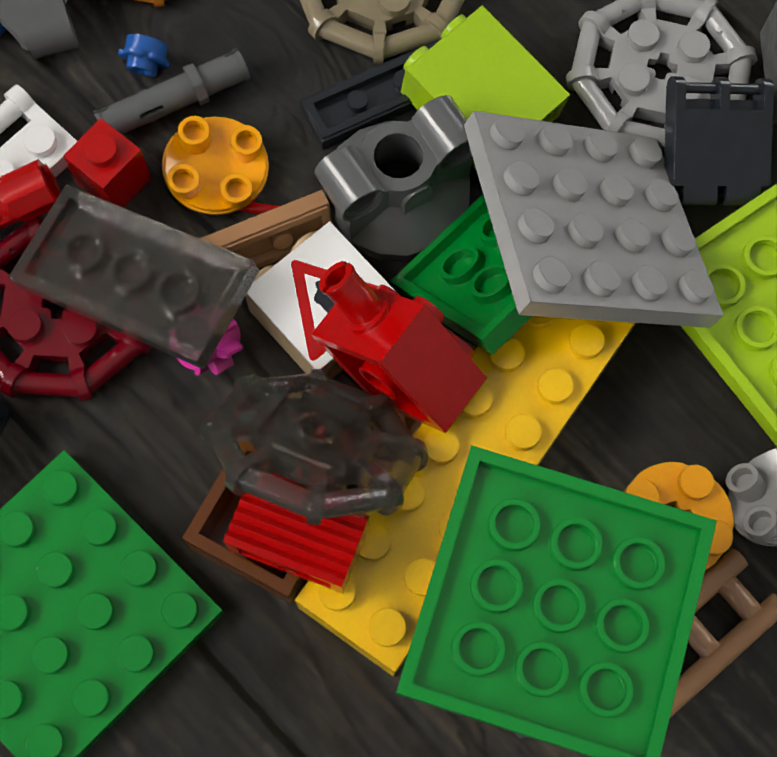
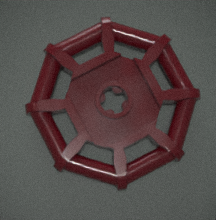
M37 216L22 224L0 241V289L5 290L0 316V338L10 334L24 350L18 359L12 363L0 349L1 393L11 398H15L19 394L79 397L83 402L93 399V392L140 354L148 355L153 346L149 337L155 286L159 284L161 279L157 268L148 266L115 229V222L104 216L98 220L44 218ZM48 239L86 241L82 254L53 252ZM31 245L34 246L38 255L23 259L17 265L13 275H9L1 269ZM106 251L125 271L126 274L111 281L103 272L98 263ZM66 296L69 302L74 303L73 310H64L61 319H54L52 311L47 309L51 301H55L57 297ZM132 296L128 327L117 325L119 299ZM109 339L117 343L115 347L90 367H86L84 359L90 355L89 350L96 344L101 342L103 345ZM39 362L69 363L70 374L40 373L35 371Z

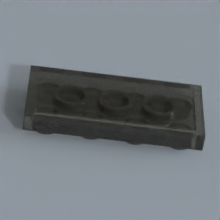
M66 184L8 278L19 288L204 370L259 273V269L253 260Z

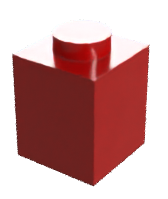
M101 118L63 155L77 185L114 215H117L152 179L141 149Z

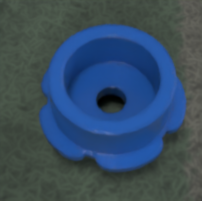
M129 34L127 35L124 49H119L118 55L127 61L126 69L135 74L155 77L157 76L158 69L169 67V62L166 59L168 45L153 37Z

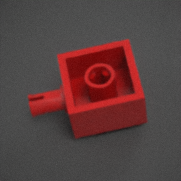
M341 261L331 266L322 275L319 289L335 305L311 333L313 338L376 403L446 434L487 379L485 374L472 360L475 355L473 349L461 338L447 331L441 323L444 320L443 313L427 299L420 296H415L413 300L402 297L396 291L383 284L379 285L378 288L368 286L355 271L354 266L346 261Z

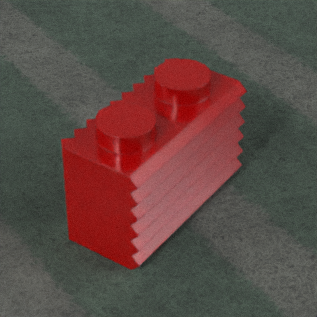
M271 469L268 477L252 472L238 507L234 512L233 519L229 524L228 531L224 536L223 542L228 550L343 594L370 526V516L360 513L363 504L350 496L335 491H328L325 499L302 491L305 485L304 481L280 470Z

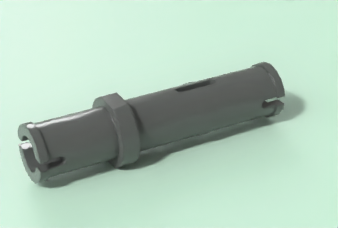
M235 48L231 52L197 67L193 63L183 67L184 73L141 90L100 110L96 109L93 113L97 121L100 118L103 119L120 134L124 135L193 103L198 102L200 106L210 102L209 96L243 81L251 80V77L240 51Z

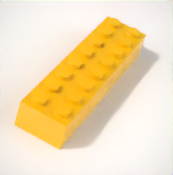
M532 316L493 355L478 346L474 351L475 355L472 360L487 377L485 382L446 434L423 423L362 506L360 513L370 516V526L344 593H337L308 581L295 599L298 608L394 677L408 655L471 445L539 465L636 323Z

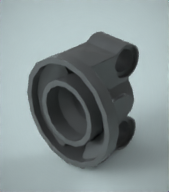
M444 95L429 101L408 122L386 121L358 130L339 145L337 150L328 154L316 166L314 174L323 186V192L330 205L334 226L357 251L377 260L411 261L469 207L470 171L473 157L464 127L467 119L451 96ZM391 161L407 162L418 167L419 170L405 178H391L383 174L377 166Z

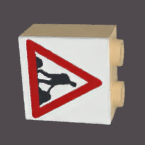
M330 221L316 233L309 232L300 238L287 256L274 266L269 265L261 269L251 279L248 287L244 289L249 311L319 388H322L343 370L311 335L335 305L319 289L322 275L334 264L346 261L354 266L355 271L368 286L378 288L379 285L383 284L393 289Z

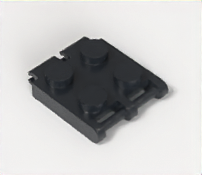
M671 76L668 79L666 85L664 167L670 184L675 187L682 206H715L716 203L718 206H744L761 194V187L771 186L774 83L771 79L759 78L755 84L730 83L729 79L724 77H715L711 83L686 82L683 76ZM686 93L710 94V99H686ZM730 94L753 95V100H730Z

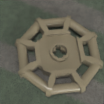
M300 0V3L309 22L308 33L315 40L326 39L372 58L373 64H383L384 59L420 48L436 40L440 41L442 39V32L457 17L465 0H442L436 13H431L426 9L429 0H337V5L330 9H325L321 0ZM406 20L405 26L412 23L416 26L386 36L387 31L393 30V24ZM349 21L373 31L372 35L344 25V23Z

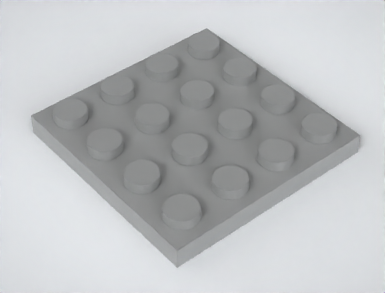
M473 111L464 124V128L519 315L710 328L724 316L679 200L678 193L669 182L664 167L662 151L656 138Z

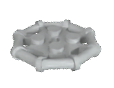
M616 0L597 11H586L580 18L578 25L581 31L572 69L566 74L568 89L576 91L603 130L656 138L660 149L665 151L664 128L666 85L668 79L671 76H683L686 82L711 83L714 75L729 73L728 79L730 83L748 84L751 67L757 62L755 48L746 46L716 7L718 4L717 0ZM656 11L691 19L687 26L656 19ZM637 13L638 20L633 22L626 32L620 34L612 27L614 24ZM704 26L724 51L723 53L713 55L710 51V41L701 32ZM598 46L611 52L608 68L594 67ZM660 63L666 65L672 73H667L665 79H658L655 77V70L647 66ZM608 88L612 94L615 90L622 99L620 104L622 109L618 113L601 89ZM686 93V99H710V94ZM730 94V100L746 99V95ZM635 117L664 124V128L633 122L632 119Z

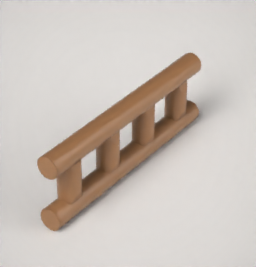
M730 549L704 573L695 613L719 593L743 620L717 641L694 615L688 643L700 658L680 675L670 718L777 622V595L771 593L759 604L736 578L748 566V562L735 549Z

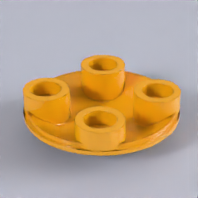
M190 116L180 122L178 131L169 140L163 154L162 171L169 191L185 207L198 213L223 215L238 211L257 198L264 188L268 177L269 161L266 149L262 143V137L256 128L225 117L202 118Z

